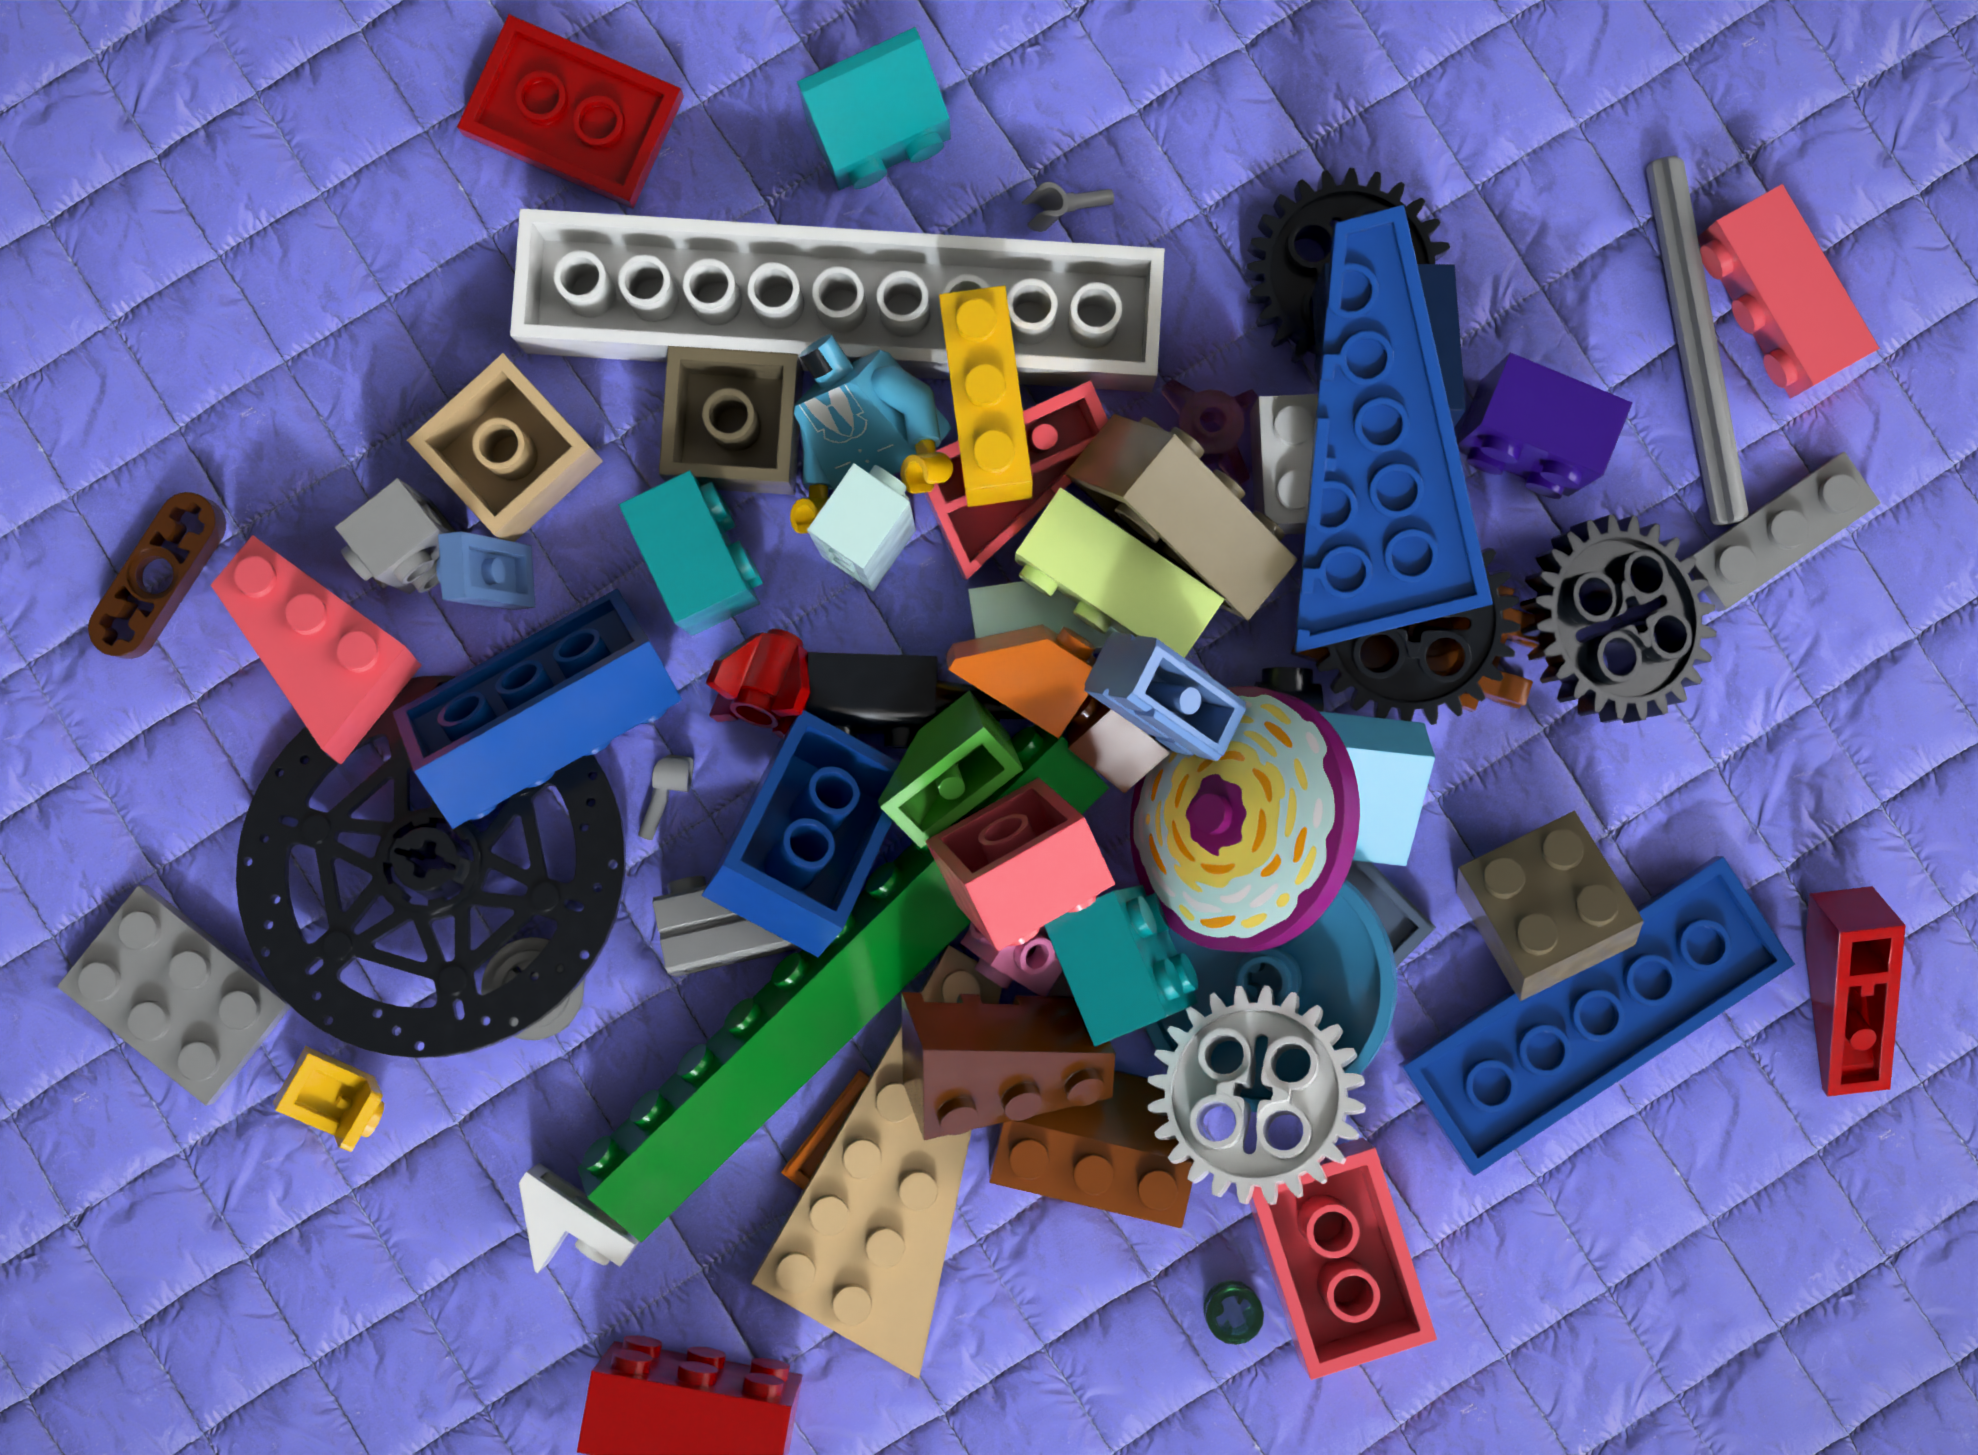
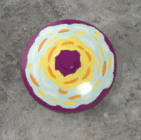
M1236 686L1227 689L1246 702V710L1224 756H1221L1218 761L1197 757L1195 754L1190 756L1170 750V754L1135 785L1130 812V844L1140 885L1143 884L1147 896L1156 892L1168 925L1174 932L1188 941L1210 949L1233 952H1258L1277 947L1299 936L1323 915L1335 899L1349 872L1356 850L1360 824V798L1357 778L1348 751L1338 733L1320 712L1304 701L1282 692L1254 686Z

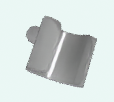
M1045 182L1040 184L1022 201V204L1034 203L1044 209L1043 212L1037 214L1028 223L1030 229L1042 232L1046 231L1066 212L1112 205L1114 203V194L1112 189L1075 194L1073 192L1065 193L1059 185L1053 182Z
M667 755L655 764L652 773V786L654 788L651 794L652 798L638 836L647 840H653L668 802L669 790L689 792L694 770L693 758Z

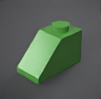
M969 690L919 729L878 800L879 806L922 848L926 845L925 841L947 829L1020 773L1023 767L1009 733Z

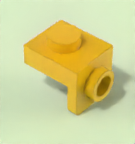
M306 1045L273 1100L276 1111L334 1135L338 1147L349 1152L354 1149L361 1136L367 1138L373 1133L384 1111V1102L381 1101L383 1094L375 1076Z

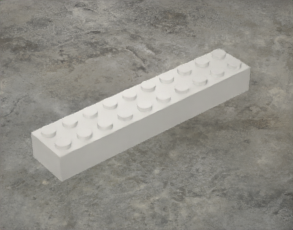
M520 208L510 336L526 354L667 362L668 346L798 354L799 357L801 352L813 342L825 335L832 334L850 362L877 350L889 352L903 370L915 378L950 380L939 294L1005 285L1019 384L1075 388L1091 380L1095 389L1152 392L1158 374L1165 248ZM799 357V360H800V362H801V365H802V367H803V370H804V371H809V370L807 369V367L805 366V364L803 363V361H802V360L800 359V357Z

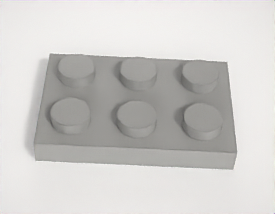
M138 885L57 986L205 1106L217 1101L291 1008L269 981L148 885Z

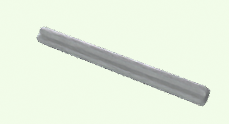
M1667 156L1650 162L1647 165L1646 172L1710 520L1714 525L1725 526L1742 522L1748 518L1749 511L1685 165L1681 158Z

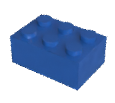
M803 710L802 715L795 717L779 741L701 896L819 957L843 930L893 821L880 808L878 800L900 762Z

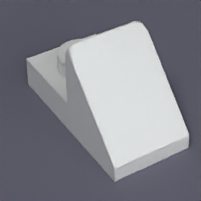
M538 1163L529 1169L520 1180L519 1188L534 1270L537 1274L551 1261L569 1233L578 1238L575 1246L581 1253L602 1265H608L612 1261L620 1267L640 1242L591 1202L584 1192L542 1164Z

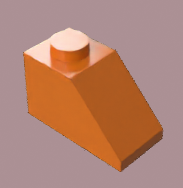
M1043 624L953 643L946 653L949 671L1058 739L1088 696V693L1084 691V684L1097 660L1092 656L1096 649L1095 646L1084 637L1067 627H1063L1059 634Z

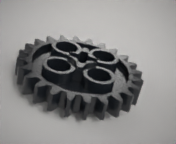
M1349 168L1342 184L1336 186L1333 177L1326 170L1322 172L1318 180L1316 192L1302 179L1298 181L1294 189L1296 203L1280 194L1273 205L1279 218L1263 214L1257 227L1267 238H1252L1247 250L1261 260L1247 264L1244 271V277L1260 281L1261 284L1251 289L1246 299L1248 303L1266 304V308L1255 322L1258 327L1276 323L1279 327L1271 342L1273 347L1282 345L1289 339L1296 344L1291 358L1293 363L1301 360L1307 352L1315 354L1314 366L1317 373L1314 318L1310 310V301H1312V292L1324 263H1330L1333 228L1330 226V222L1332 220L1341 222L1404 205L1417 264H1435V261L1443 257L1450 249V245L1447 242L1430 241L1429 237L1441 223L1439 219L1420 222L1417 218L1425 203L1423 198H1419L1407 206L1400 201L1405 186L1401 181L1387 194L1380 191V172H1375L1368 184L1361 186L1358 185L1355 169ZM1300 239L1316 241L1324 251V259L1318 262H1309L1302 259L1296 252L1294 242Z
M1614 514L1607 515L1593 521L1588 520L1570 527L1569 532L1553 537L1551 539L1553 549L1537 554L1535 557L1543 571L1526 576L1525 582L1537 592V596L1520 602V608L1535 614V623L1521 628V634L1537 637L1539 645L1527 655L1528 659L1539 660L1545 658L1549 665L1540 678L1542 684L1560 680L1562 685L1559 689L1557 700L1561 703L1578 699V715L1585 716L1598 713L1602 723L1622 720L1623 723L1646 720L1648 717L1668 713V705L1685 702L1687 696L1683 687L1698 685L1702 682V678L1693 665L1711 662L1712 656L1700 646V642L1703 639L1716 637L1717 632L1702 624V616L1713 612L1715 605L1699 602L1697 594L1704 590L1709 583L1707 579L1691 580L1688 573L1694 567L1697 561L1696 558L1692 556L1678 560L1675 555L1679 548L1680 539L1674 537L1659 542L1660 525L1654 523L1639 528L1637 516H1630L1617 521ZM1630 573L1633 576L1634 585L1631 581ZM1579 592L1583 597L1584 608L1580 603ZM1657 597L1661 601L1658 609L1613 625L1611 630L1593 634L1580 642L1576 639V633L1583 628L1625 613L1628 608L1646 604ZM1603 652L1607 657L1608 668L1604 663Z
M1492 548L1481 550L1493 605L1443 617H1466L1470 620L1468 628L1447 629L1421 625L1415 628L1414 637H1408L1407 631L1399 627L1322 646L1327 647L1328 653L1315 664L1318 671L1323 672L1336 668L1339 670V673L1330 685L1331 690L1336 694L1353 686L1355 690L1351 696L1350 706L1355 711L1362 708L1372 699L1375 701L1373 708L1375 718L1385 719L1391 708L1394 707L1397 708L1399 720L1412 721L1415 709H1421L1431 725L1437 724L1438 705L1444 703L1457 716L1462 715V704L1459 696L1465 692L1482 702L1485 699V695L1478 684L1482 676L1497 681L1503 679V675L1492 664L1495 656L1514 657L1516 653L1509 646L1500 642L1502 634L1512 633L1521 629L1520 624L1503 618V610L1518 604L1519 597L1499 594L1497 590L1498 587L1511 577L1510 572L1507 570H1497L1489 573L1486 569L1496 555L1495 550ZM1383 634L1389 636L1394 647L1393 655L1389 662L1377 668L1365 666L1360 658V650L1364 641L1372 635ZM1447 637L1454 639L1458 646L1457 661L1445 671L1430 670L1426 662L1428 647L1439 638Z

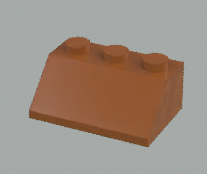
M1114 1070L1112 1098L1096 1101L1087 1106H1074L1034 1115L1025 1120H1012L1000 1123L989 1170V1183L1182 1229L1193 1183L1187 1178L1194 1160L1190 1158L1178 1164L1172 1163L1168 1156L1179 1141L1177 1138L1160 1140L1155 1136L1154 1132L1160 1126L1167 1123L1169 1119L1167 1115L1150 1112L1148 1104L1165 1098V1091L1148 1083L1147 1077Z

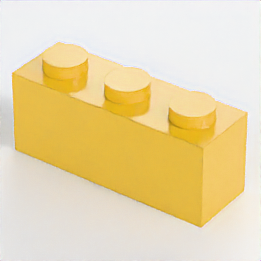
M1006 286L939 294L967 506L973 507L1032 499V474Z

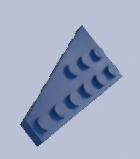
M1404 205L1333 224L1294 642L1296 653L1493 605Z

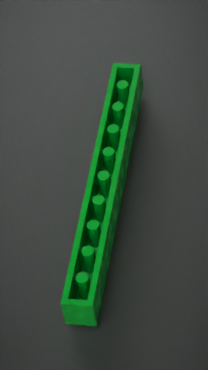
M1034 724L1032 727L1022 729L1011 738L1023 770L951 826L1038 777L1081 814L1102 796L1109 787L1086 762L1068 749V742L1063 736H1060L1058 739ZM912 840V844L893 862H887L878 867L868 878L865 889L859 894L843 930L819 957L803 949L799 953H792L785 957L773 971L771 980L752 999H744L735 1005L727 1015L724 1026L705 1044H698L691 1048L679 1062L677 1071L658 1090H650L641 1096L633 1106L629 1118L610 1136L605 1135L597 1139L586 1151L582 1163L577 1167L586 1197L642 1243L971 923L970 919L957 906L927 844L920 848Z

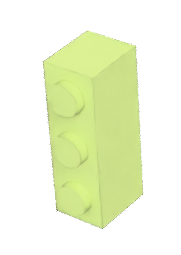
M1061 487L1015 552V562L1023 567L1019 573V577L1048 597H1051L1055 590H1058L1077 603L1073 614L1093 629L1105 634L1109 627H1112L1119 633L1132 634L1134 637L1139 635L1157 638L1184 658L1225 600L1219 594Z

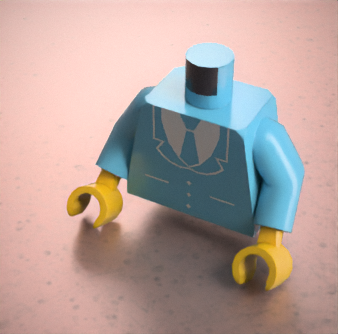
M832 334L823 336L801 352L799 357L816 383L794 404V415L800 425L803 445V487L809 489V498L797 500L790 512L791 525L797 533H808L807 529L830 498L828 497V490H835L853 463L868 473L874 465L883 468L892 475L900 472L902 483L908 488L907 491L913 494L931 492L935 483H944L951 477L953 463L945 453L936 452V447L941 444V441L951 431L952 427L936 408L932 389L904 371L889 352L877 350L850 362Z

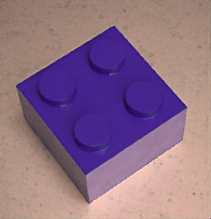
M1510 352L1480 381L1457 437L1459 452L1468 455L1466 462L1478 470L1495 475H1501L1503 470L1527 479L1525 487L1536 494L1553 499H1560L1562 494L1569 497L1604 475L1633 402Z

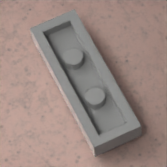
M1844 451L1752 512L1748 518L1740 523H1736L1687 558L1694 556L1697 560L1690 573L1695 580L1707 579L1709 584L1703 590L1711 603L1715 605L1718 612L1727 610L1874 509L1881 502Z

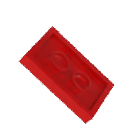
M508 14L457 128L465 137L634 209L684 95L681 88Z

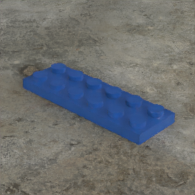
M1724 856L1711 858L1636 908L1644 920L1636 945L1522 1001H1519L1512 989L1398 1064L1468 1173L1476 1176L1795 965Z

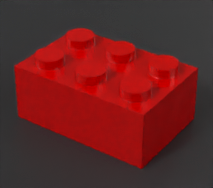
M639 1335L625 1336L623 1342L614 1341L591 1371L577 1453L588 1455H788L803 1374L789 1372V1364L775 1359L754 1358L751 1360V1365L725 1361L726 1354L713 1348L690 1347L687 1350V1354L663 1350L662 1342L651 1337Z

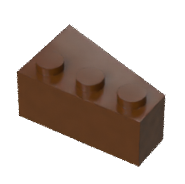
M901 992L903 1084L924 1140L946 1135H960L969 1130L1012 1120H1025L1034 1115L1069 1107L1087 1106L1096 1101L1112 1098L1116 1053L1110 1041L1094 1047L1074 997L1016 995L1013 1004H982L979 994H959L957 1003L924 1002L921 992Z

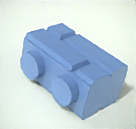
M1113 632L1107 638L1084 684L1085 692L1148 735L1155 736L1157 741L1173 752L1190 756L1195 754L1197 757L1218 761L1221 756H1224L1246 710V702L1163 642L1153 637L1139 635L1134 637L1132 634Z

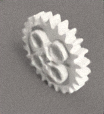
M1236 986L1234 1005L1228 1007L1215 993L1210 994L1212 1014L1204 1017L1191 1006L1187 1008L1188 1018L1193 1025L1187 1033L1173 1026L1167 1029L1170 1036L1178 1044L1175 1052L1156 1050L1154 1053L1161 1062L1169 1066L1167 1074L1148 1077V1083L1165 1091V1098L1148 1104V1110L1154 1114L1167 1115L1169 1119L1167 1123L1160 1126L1154 1132L1155 1136L1160 1140L1177 1138L1179 1143L1171 1151L1168 1159L1172 1163L1178 1164L1192 1158L1194 1163L1190 1168L1187 1178L1191 1182L1196 1184L1209 1173L1214 1174L1212 1194L1221 1198L1230 1184L1235 1183L1239 1202L1248 1205L1254 1188L1261 1187L1267 1203L1273 1205L1277 1203L1278 1185L1285 1183L1289 1190L1296 1197L1300 1198L1303 1196L1301 1176L1309 1173L1322 1184L1327 1182L1325 1172L1320 1165V1162L1325 1157L1340 1164L1346 1162L1342 1152L1335 1146L1338 1138L1358 1140L1359 1133L1352 1126L1345 1123L1346 1115L1365 1112L1366 1107L1363 1103L1348 1098V1091L1364 1085L1365 1080L1362 1075L1344 1073L1343 1070L1345 1066L1358 1056L1354 1048L1333 1049V1045L1339 1040L1343 1030L1339 1024L1329 1026L1322 1031L1318 1029L1323 1016V1010L1320 1006L1315 1005L1303 1016L1298 1014L1299 996L1297 993L1291 992L1285 998L1282 1005L1277 1006L1275 1005L1273 990L1270 986H1263L1257 1003H1251L1244 988ZM1260 1036H1266L1268 1038V1047L1264 1057L1261 1082L1269 1091L1273 1092L1271 1100H1261L1258 1104L1256 1150L1252 1154H1246L1244 1142L1249 1128L1251 1106L1240 1097L1242 1089L1253 1088L1256 1074V1040ZM1224 1041H1235L1243 1047L1244 1058L1242 1064L1236 1071L1230 1074L1216 1073L1211 1066L1213 1050ZM1289 1049L1303 1050L1310 1056L1311 1066L1308 1074L1297 1082L1288 1083L1280 1080L1276 1074V1063L1280 1055ZM1217 1106L1229 1107L1233 1110L1236 1118L1233 1133L1222 1141L1213 1142L1207 1139L1203 1131L1205 1115ZM1290 1114L1298 1117L1303 1124L1301 1141L1289 1150L1273 1148L1268 1137L1270 1124L1281 1115Z

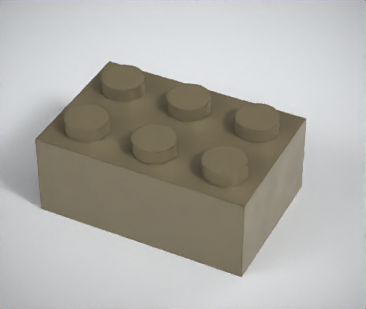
M1113 414L1064 474L1121 529L1223 597L1225 600L1219 608L1249 621L1298 561L1280 542L1285 537L1284 531L1269 517L1259 511L1252 513L1241 502V499L1245 496L1244 490L1225 473L1217 469L1212 472L1200 460V457L1204 454L1203 448L1186 432L1177 427H1173L1167 432L1147 417H1142L1137 422Z

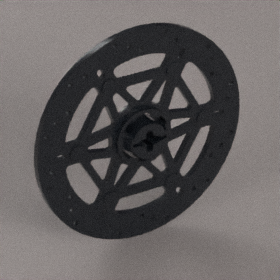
M420 676L410 679L350 753L351 755L354 751L373 740L387 737L391 752L390 759L329 812L310 808L309 800L325 777L339 763L320 748L305 726L282 750L259 784L248 808L240 835L236 867L238 907L244 932L253 955L267 979L296 1012L317 1028L343 1042L390 1056L441 1058L467 1054L501 1043L541 1021L565 1001L580 985L596 963L615 924L623 895L626 873V844L622 818L607 776L594 755L582 756L555 771L554 775L545 783L536 787L525 788L509 797L507 804L484 832H480L470 820L455 827L453 831L468 846L471 845L474 861L469 860L468 853L461 844L446 833L436 829L437 823H449L432 798V805L429 808L410 811V772L413 768L393 711L457 676ZM309 758L308 763L304 764V759ZM284 770L283 775L279 777V772ZM593 773H596L597 777L591 780L590 776ZM394 779V819L391 822L351 817L357 808L389 780ZM549 786H555L561 794L573 827L576 846V868L574 879L569 883L549 879L533 800ZM590 800H595L593 806H588ZM519 816L522 819L530 859V867L528 869H523L491 852L495 843L514 819ZM285 817L297 819L298 824L296 827L282 824V820ZM584 825H589L587 831H582ZM347 832L377 835L381 837L375 856L368 858L339 843V834ZM269 836V840L264 843L263 839ZM295 845H303L315 849L329 929L314 943L310 944L307 943L300 930L290 898L289 859L291 849ZM438 855L444 859V862L453 867L454 870L441 867L440 870L429 869L426 872L421 869V866L410 859H435ZM338 858L372 875L370 883L346 912L342 910L334 862ZM252 859V864L248 866V860ZM617 862V867L611 869V863ZM391 867L394 868L395 875L402 884L430 899L428 900V906L414 905L409 902L412 897L406 893L402 886L393 881ZM491 870H496L526 885L528 888L524 896L484 892L483 889ZM597 885H602L600 892H595ZM279 896L280 902L276 904L275 898ZM380 896H384L393 906V914L357 935L354 932L356 925ZM568 901L583 904L584 908L582 911H574L566 908V903ZM473 906L514 910V915L477 949L471 950L470 910ZM537 915L553 919L557 922V929L551 940L527 968L494 991L485 995H480L477 992L474 972ZM454 917L455 957L452 961L446 962L432 923L436 920ZM414 921L427 954V960L419 962L376 949L375 944L406 923ZM273 922V927L268 929V924ZM266 950H270L268 957H265ZM584 952L589 953V957L586 960L582 959ZM356 958L368 960L433 980L437 1002L431 1008L401 1007L383 1003L347 986L341 981L340 974ZM323 959L322 967L310 975V968ZM563 965V971L557 972V967ZM538 973V979L533 981L532 975ZM320 992L321 998L316 1000V994ZM458 1001L463 1003L465 1015L462 1020H459L457 1016L456 1003ZM378 1010H382L380 1018L376 1017ZM332 1017L333 1022L328 1025L327 1020ZM486 1017L490 1018V1023L488 1025H484V1019ZM517 1018L518 1024L512 1026V1020ZM400 1027L401 1033L396 1036L395 1030ZM423 1042L424 1048L419 1051L418 1045Z

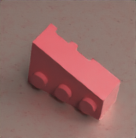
M1091 380L1023 411L1032 474V499L968 507L959 441L936 450V452L945 453L951 459L953 472L946 482L935 483L933 490L924 494L963 579L967 580L995 552L1009 539L1014 537L1053 499L1060 487L1065 489L1072 483L1064 473L1108 421Z
M254 535L250 537L211 584V587L320 748L340 765L422 666L405 645Z

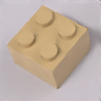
M504 353L407 439L409 444L493 535L499 539L512 542L519 539L603 462L601 457Z

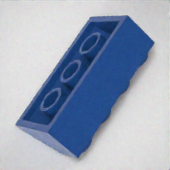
M617 588L393 711V715L415 774L449 825L454 829L468 820H476L488 815L496 808L498 803L521 790L545 783L554 775L555 771L578 758L602 751L610 744L612 739L637 725L647 724L659 719L666 713L669 707L683 699L650 640Z

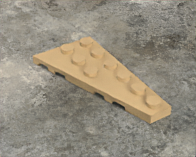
M947 945L919 992H921L924 1002L957 1003L959 994H979L982 1004H999L1002 987L974 969L978 963L976 960ZM902 1022L755 1271L751 1284L919 1379L972 1130L960 1135H946L929 1140L923 1139L903 1084Z

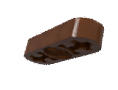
M184 492L172 496L164 503L90 617L88 624L89 637L99 651L114 657L134 659L144 655L152 648L224 537L226 531L225 515L215 502L196 493ZM186 511L195 515L199 512L198 519L205 524L200 534L186 533L187 527L180 522L182 515ZM165 539L179 544L177 547L189 551L186 559L176 552L161 547ZM166 559L173 569V580L165 591L152 594L143 584L144 569L153 560ZM131 593L141 601L154 604L155 606L151 613L137 608L138 604L127 601L129 594ZM116 618L124 620L130 618L128 626L135 631L130 641L123 639L116 641L118 632L111 627Z

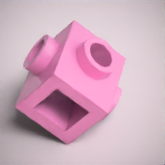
M971 922L969 930L960 942L980 957L974 969L1006 990L1011 982L1015 980L1037 995L1046 996L1062 972V967L1045 926L1040 927L1039 932L1029 941L1016 946H1007L997 951Z

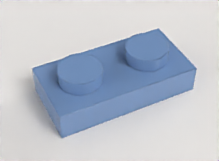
M462 531L438 534L439 557L436 571L441 584L442 600L507 610L535 608L531 545Z

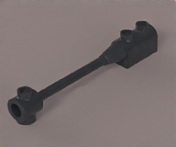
M808 652L810 694L806 702V711L858 740L859 734H884V747L908 749L919 729L969 690L998 722H1000V719H1026L973 685L938 680L937 656ZM1297 667L1262 669V682H1255L1254 687L1266 688L1294 696L1317 711L1324 712L1322 686L1320 683H1313L1312 669Z

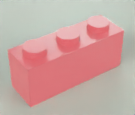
M1783 184L1716 220L1698 236L1704 267L1713 278L1720 279L1733 300L1732 312L1737 323L1745 332L1754 336L1765 355L1763 363L1768 376L1774 384L1785 389L1790 399L1880 349Z

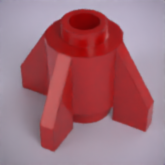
M770 629L767 633H755L716 659L705 682L718 692L709 716L717 722L736 721L740 718L758 727L773 728L772 732L782 738L795 717L802 715L803 710L806 711V702L810 694L808 652L803 648L802 640L788 631Z

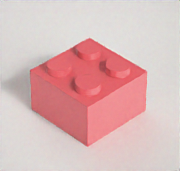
M1039 777L925 841L957 906L997 951L1007 946H1016L1029 941L1039 932L1040 927L1066 912H1077L1087 908L1096 900L1098 894L1115 885L1085 817Z

